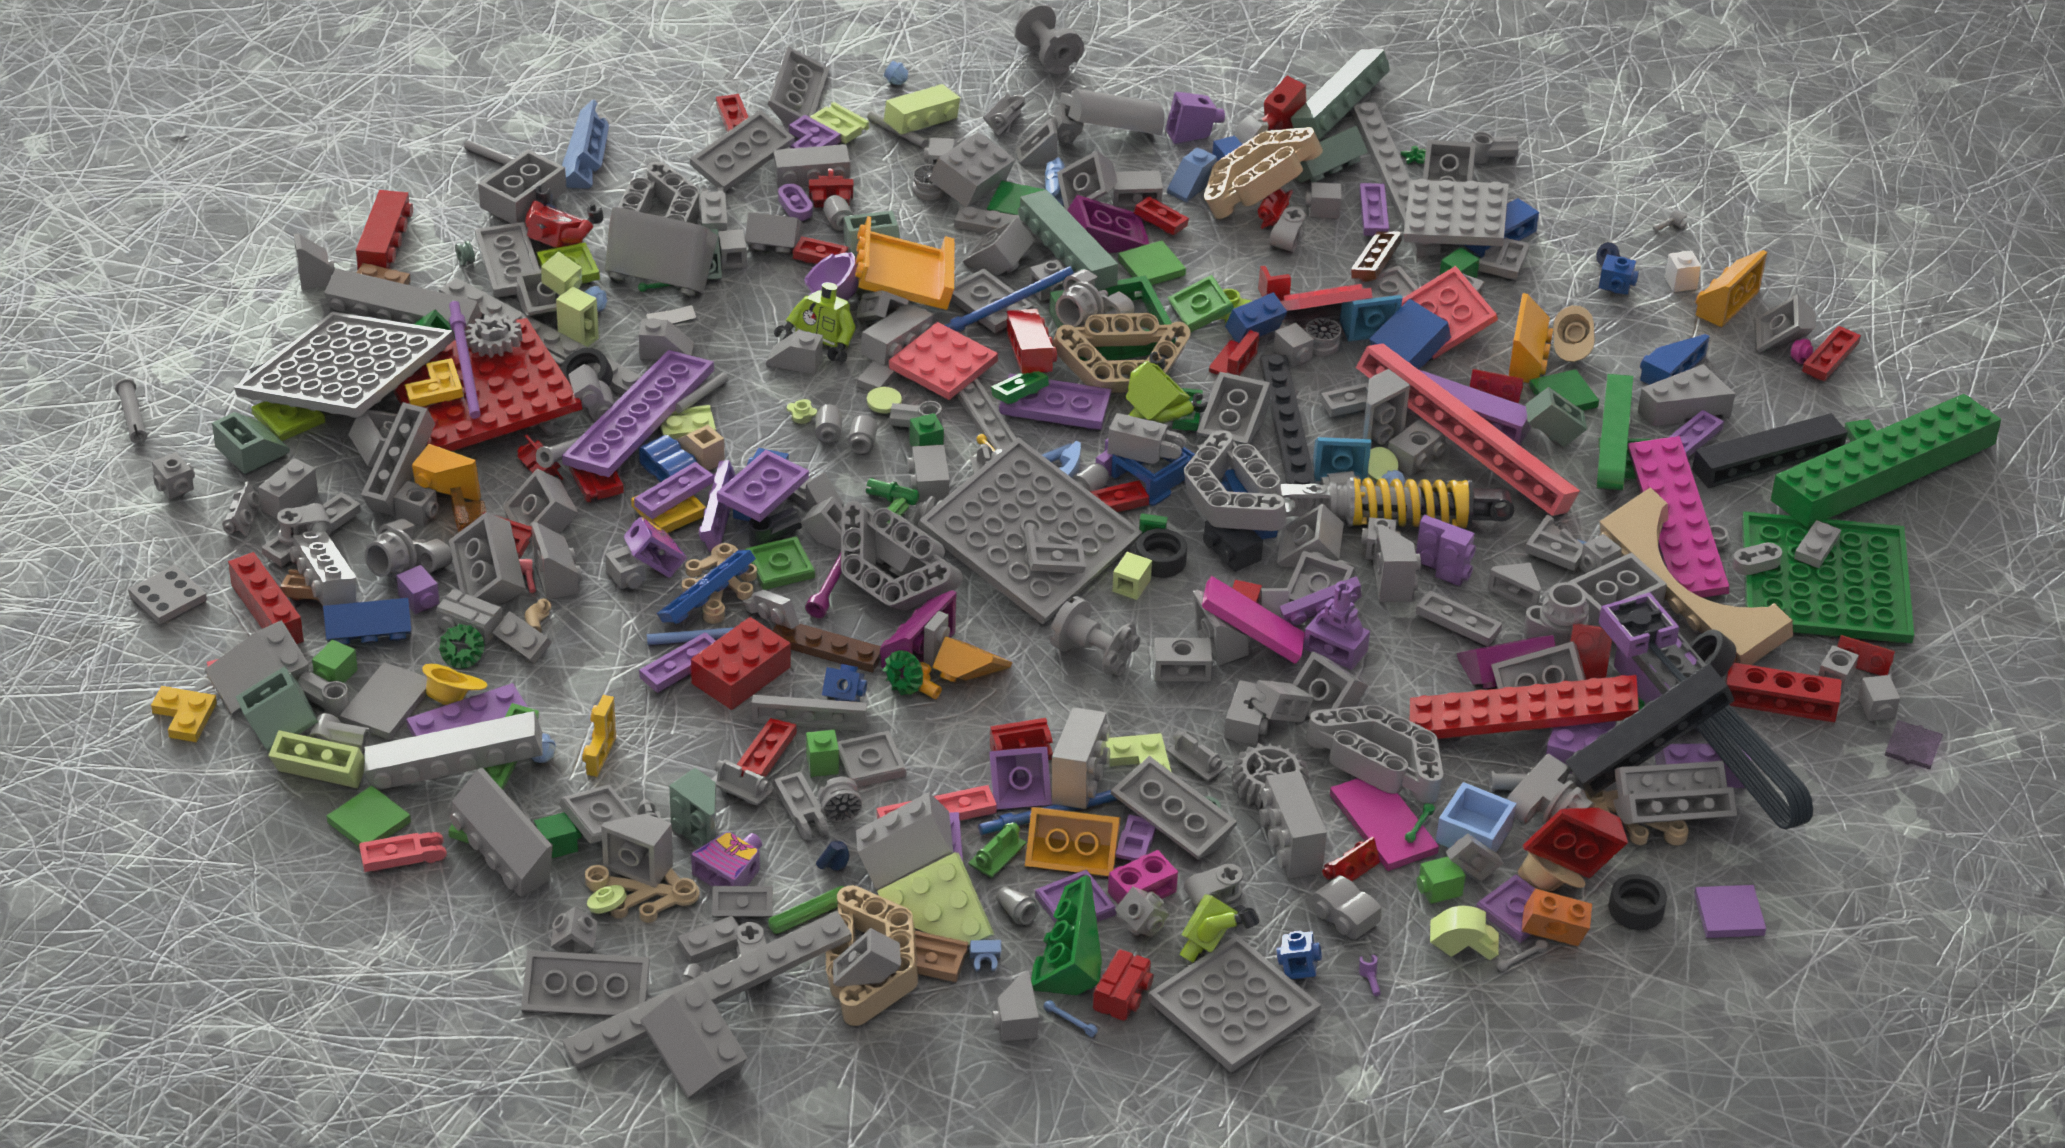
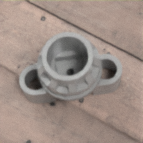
M1082 269L1064 279V292L1056 302V314L1064 325L1084 327L1087 318L1091 315L1134 313V305L1131 299L1120 291L1109 297L1106 290L1098 291L1095 288V280L1098 277L1090 271Z
M399 519L382 525L379 528L378 536L365 549V561L369 570L374 575L395 578L397 577L396 575L419 565L428 573L449 566L453 560L451 549L437 538L428 542L424 539L412 540L415 525L405 519Z
M1564 582L1554 585L1550 589L1549 594L1544 598L1542 606L1535 605L1527 609L1523 628L1524 635L1527 638L1554 635L1556 646L1569 643L1573 623L1588 624L1589 605L1586 601L1585 591L1573 583Z
M1550 754L1545 755L1507 797V800L1516 803L1514 818L1523 824H1527L1537 812L1544 815L1542 822L1545 824L1560 809L1594 808L1595 804L1587 799L1583 789L1575 788L1574 782L1568 781L1563 784L1569 776L1570 767Z

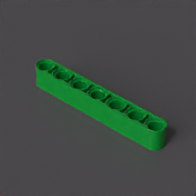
M1607 374L1596 489L1623 491L1633 375Z

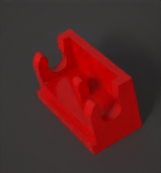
M1046 718L990 726L991 751L1047 747L1048 760H1052L1053 752L1050 743H1053Z

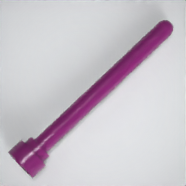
M841 552L819 593L810 596L805 605L806 612L812 617L823 618L830 607L828 597L842 573Z

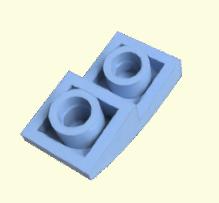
M1075 441L1068 449L1066 448L1060 457L1062 467L1059 469L1071 478L1079 473L1081 442Z

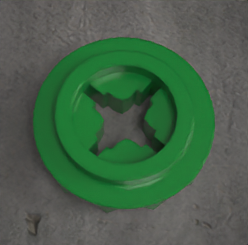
M458 624L455 627L448 628L447 632L440 637V654L443 660L454 668H468L477 663L483 655V637L471 625ZM466 638L465 643L470 649H461L457 653V647L452 641L461 642L462 639Z
M900 650L892 653L885 659L886 666L883 668V671L887 674L885 681L891 683L892 690H898L900 695H911L920 689L923 683V669L913 654ZM904 668L903 675L905 678L900 679L901 672L899 669Z

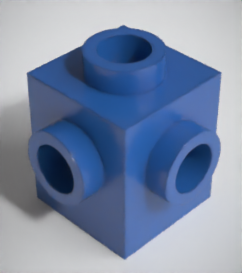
M1607 254L1601 270L1599 289L1628 295L1631 285L1636 286L1639 272L1635 271L1636 261Z
M841 664L840 669L827 667L822 695L835 697L834 701L860 702V697H864L867 690V680H864L865 674L857 673L858 667ZM847 681L848 687L845 689L844 683Z
M1295 931L1283 935L1282 946L1277 947V958L1279 965H1283L1285 975L1290 979L1316 976L1317 961H1322V951L1320 943H1315L1313 931Z

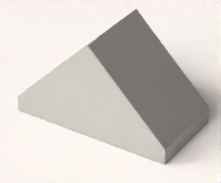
M1051 118L1016 148L1020 164H1046L1057 158L1058 134L1054 121Z
M1531 563L1492 567L1488 583L1489 591L1526 608L1539 605L1541 587Z

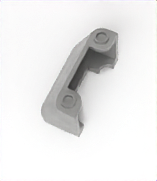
M612 207L605 271L609 274V278L623 281L624 277L633 276L674 285L680 288L679 293L694 296L695 293L703 294L718 236L710 229L701 225Z

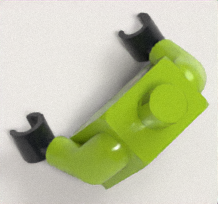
M823 283L821 291L805 296L794 307L786 319L787 324L776 327L774 335L779 337L782 331L786 330V335L783 337L785 339L793 334V327L796 328L795 332L803 331L823 335V344L832 347L828 350V359L834 361L839 353L837 361L843 363L847 359V353L844 349L848 348L856 326L850 313L848 301L836 297L837 285Z
M1152 352L1149 356L1150 361H1145L1131 372L1126 399L1134 406V409L1128 414L1132 417L1163 424L1189 415L1193 411L1202 413L1207 407L1208 402L1203 404L1197 403L1203 399L1201 393H1196L1193 396L1192 402L1189 401L1190 397L1163 371L1166 367L1165 357L1157 361L1159 358L1157 352Z
M1205 894L1181 934L1188 941L1179 955L1194 963L1203 949L1212 953L1228 928L1236 927L1241 922L1245 929L1259 924L1260 921L1255 910L1249 907L1245 908L1243 905L1231 908L1217 898Z

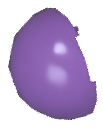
M851 252L837 255L831 254L815 265L804 279L811 291L809 296L816 291H821L823 283H833L837 285L836 297L848 301L856 293L859 286V278L855 277L858 265L856 264L855 256Z

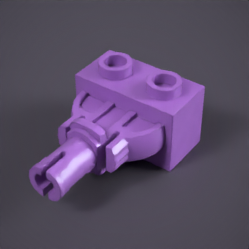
M1340 581L1335 585L1334 599H1329L1325 604V609L1321 610L1305 628L1303 649L1309 652H1316L1334 663L1352 670L1368 651L1370 631L1362 627L1357 617L1358 610L1354 608V604L1351 602L1353 586L1349 583L1346 591L1347 582Z

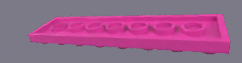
M1680 436L1628 443V453L1641 493L1651 487L1668 503L1669 520L1663 523L1658 549L1669 573L1678 583L1699 597L1729 594V584Z

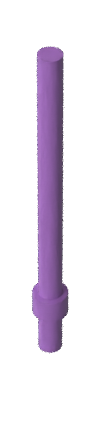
M452 301L449 303L451 313L449 318L450 327L455 334L469 414L471 418L476 419L481 414L464 330L466 328V321L464 315L461 314L459 302Z

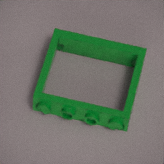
M1146 275L1118 280V285L1098 290H1106L1108 297L1120 291L1130 298L1131 301L1142 299L1148 312L1158 319L1159 325L1172 324ZM1064 290L1050 292L1049 313L1057 328L1064 325L1056 314V302ZM1175 337L1174 339H1172V341H1171V342L1174 343V344H1175V339H1176V337ZM1151 342L1148 345L1100 346L1095 348L1107 361H1116L1150 355L1158 342ZM1079 357L1082 361H1088L1085 357Z

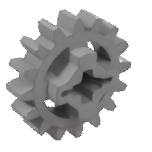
M497 313L491 318L488 315H484L483 320L476 318L475 324H468V330H465L468 348H471V353L479 351L480 357L487 354L492 358L497 353L503 356L504 351L513 352L512 347H519V341H523L521 324L517 323L515 317L509 319L507 314L501 317Z

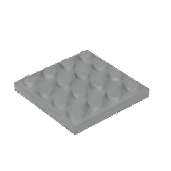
M1410 180L1403 242L1504 246L1509 184L1500 182L1480 183L1475 181L1454 182L1451 180Z
M1238 935L1148 992V1001L1231 1073L1318 1015L1321 1010L1320 1003Z

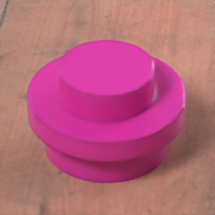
M1805 338L1796 340L1791 348V358L1796 360L1797 363L1803 364L1813 354L1811 341Z

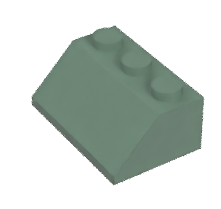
M1357 126L1320 141L1323 149L1321 155L1313 160L1301 161L1300 164L1303 171L1295 179L1300 183L1309 179L1311 183L1325 178L1323 173L1326 171L1331 175L1342 170L1341 164L1347 163V166L1361 161L1359 156L1368 151Z

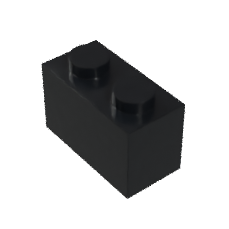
M1208 520L1205 521L1203 534L1205 545L1211 548L1235 572L1261 561L1263 539L1253 530L1219 528L1211 525Z

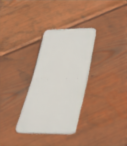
M692 305L670 311L646 314L647 319L668 320L672 324L696 318Z

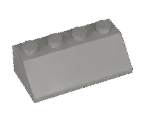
M482 767L479 768L453 799L452 814L450 815L451 822L458 831L462 829L467 834L472 848L479 850L483 854L488 866L498 871L505 885L510 890L514 889L520 897H523L550 881L552 845Z

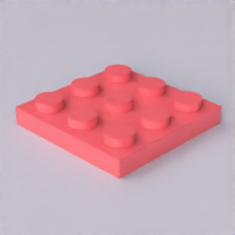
M1456 266L1402 299L1401 307L1411 299L1448 322L1451 338L1432 356L1433 359L1498 320L1494 310Z
M1362 284L1284 295V301L1280 302L1289 311L1373 298L1371 288L1363 289Z
M937 322L889 359V368L950 400L998 361V353Z

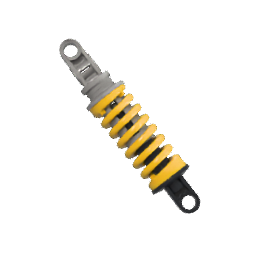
M1348 476L1346 485H1336L1335 482H1330L1329 485L1281 484L1282 497L1293 499L1291 502L1285 503L1286 517L1302 516L1319 505L1324 504L1338 518H1345L1348 527L1367 525V518L1369 517L1398 519L1400 527L1406 526V519H1413V526L1419 527L1421 515H1427L1432 518L1441 516V521L1448 524L1449 516H1456V519H1452V525L1470 530L1472 520L1503 522L1509 520L1514 514L1512 498L1507 490L1501 488H1473L1471 479L1464 481L1450 480L1447 486L1442 480H1436L1431 486L1429 480L1423 479L1419 482L1418 487L1413 479L1406 480L1403 486L1400 479H1393L1390 485H1388L1386 479L1380 478L1374 486L1370 478H1365L1361 483V479ZM1500 502L1507 503L1502 508L1495 507V505Z

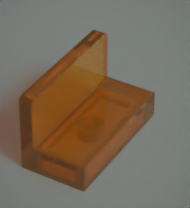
M461 487L450 488L452 511L459 533L487 511L483 500L465 502Z

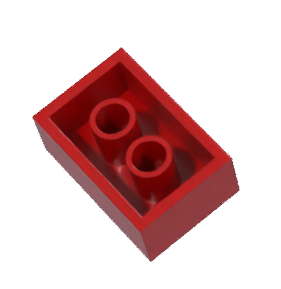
M749 617L691 658V683L730 710H733L791 668V643Z

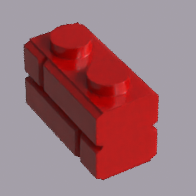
M1121 949L1117 950L1094 990V1010L1106 1015L1111 1014L1112 1017L1123 1021L1127 1020L1131 1011L1137 1012L1142 1001V991H1148L1153 982L1154 974L1150 973V960L1139 955L1133 956L1132 953Z

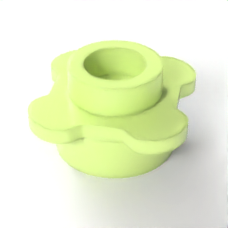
M807 399L798 400L787 405V411L791 412L792 420L799 424L810 422L817 413V409L813 408L811 401Z

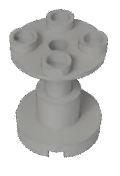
M1036 5L1031 8H1024L1019 14V20L1015 27V39L1024 46L1040 44L1039 59L1049 72L1061 74L1070 70L1069 66L1074 61L1077 63L1082 57L1084 51L1083 40L1072 29H1054L1056 15L1050 6Z
M1078 596L1073 597L1074 602L1070 603L1067 601L1053 621L1051 628L1056 631L1053 637L1050 636L1051 645L1061 651H1067L1077 643L1085 648H1090L1094 645L1105 651L1102 660L1103 672L1107 675L1115 674L1120 676L1126 669V661L1131 652H1135L1141 642V638L1136 635V627L1128 623L1111 636L1101 631L1100 623L1090 619V603Z

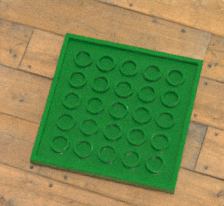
M1743 511V548L1763 543H1774L1782 549L1780 565L1777 568L1744 575L1746 607H1769L1775 603L1792 619L1793 632L1837 637L1843 635L1849 638L1913 643L1914 626L1904 526L1826 519L1822 523L1841 529L1840 538L1820 568L1794 559L1796 549L1812 526L1807 528L1789 515Z

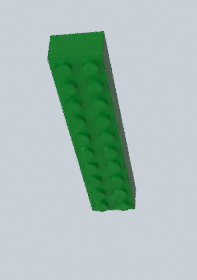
M1961 394L1776 474L1770 501L1808 528L1816 520L1822 522L1995 445L2001 418L1993 414L1989 409L1984 408L1971 397Z

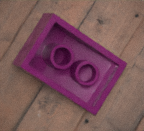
M1080 195L1075 197L1067 209L1107 253L1124 252L1150 244L1141 217L1132 211Z

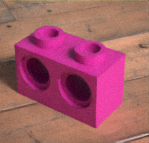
M1156 850L1109 872L1108 894L1118 905L1132 887L1153 892L1163 899L1177 892L1178 871L1159 850Z

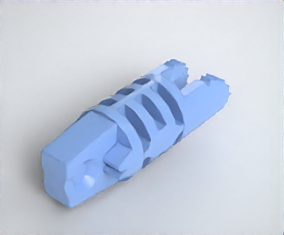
M1058 157L1047 163L1045 190L1047 189L1064 206L1057 172L1064 169L1065 166Z

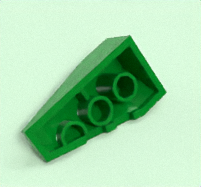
M1085 875L1065 886L1053 915L1057 921L1052 931L1046 933L1043 940L1047 944L1043 956H1037L1033 964L1031 983L1034 991L1078 995L1094 988L1099 983L1102 965L1091 877Z

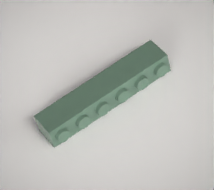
M1360 50L1291 117L1293 128H1312L1317 138L1321 139L1390 71L1385 51Z
M1047 189L1020 197V207L1018 208L1020 220L1026 223L1033 234H1036L1042 240L1043 244L1054 253L1057 259H1060L1066 267L1070 266L1074 273L1086 269L1098 277L1095 280V288L1097 290L1118 285V263Z

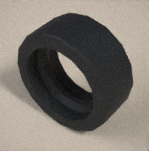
M594 348L578 349L568 355L562 363L561 371L569 383L568 374L580 366L589 363L600 365V372L597 375L598 380L606 383L608 386L612 383V367L600 350Z
M1157 528L1148 530L1137 540L1136 555L1152 560L1151 576L1160 578L1175 576L1183 571L1186 566L1187 542L1182 535L1169 529ZM1157 548L1167 549L1174 552L1175 555L1162 558L1153 556L1148 551Z
M1715 629L1700 634L1690 644L1706 665L1710 663L1721 678L1729 671L1736 658L1735 644L1723 633ZM1713 653V655L1710 657V659H1709L1708 661H1706V659L1709 657V655Z
M1628 874L1620 877L1613 884L1608 907L1610 915L1619 924L1635 930H1645L1657 926L1662 921L1668 897L1665 888L1659 881L1642 874ZM1627 895H1639L1651 900L1655 906L1648 909H1638L1627 905L1621 898Z

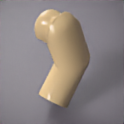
M539 599L537 603L526 610L524 615L525 622L541 633L540 622L549 615L551 603L546 599Z

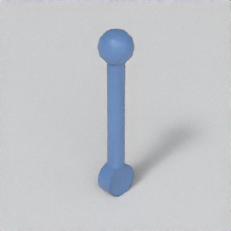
M1048 1000L1044 1003L1043 1007L1046 1012L1058 1014L1085 1030L1088 1036L1094 1037L1098 1033L1096 1026L1093 1024L1087 1025L1056 1007L1053 1001Z

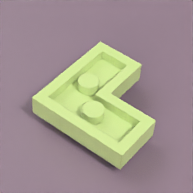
M1161 733L1109 738L1108 742L1106 741V747L1110 748L1109 766L1138 764L1139 766L1147 757L1151 756L1171 771Z

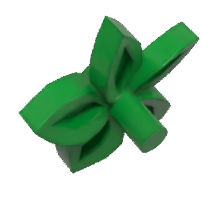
M1412 146L1411 151H1401V155L1407 157V164L1413 161L1425 164L1426 149L1419 150L1418 146Z

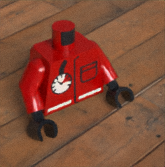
M538 185L536 187V201L532 202L526 214L525 225L528 229L527 236L529 238L559 248L582 243L584 238L593 229V224L601 223L604 215L602 208L596 211L595 204L587 208L589 217L587 220L549 206H544V204H548L551 200V189L549 188L547 192L541 193L542 186Z

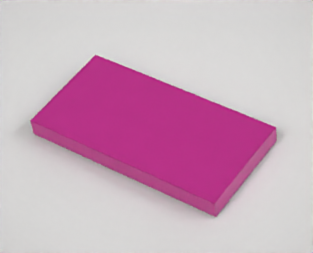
M1211 576L1205 587L1202 608L1293 663L1299 661L1302 656L1305 632L1215 577Z
M1359 778L1330 788L1329 795L1364 841L1371 837L1375 838L1380 862L1387 871L1438 854L1439 845L1423 825L1416 833V840L1413 843H1408L1405 840V834L1413 829L1418 819L1398 793L1384 792Z

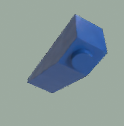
M1703 334L1656 348L1649 356L1646 355L1642 359L1640 369H1642L1640 380L1650 385L1692 369L1706 356L1710 336Z

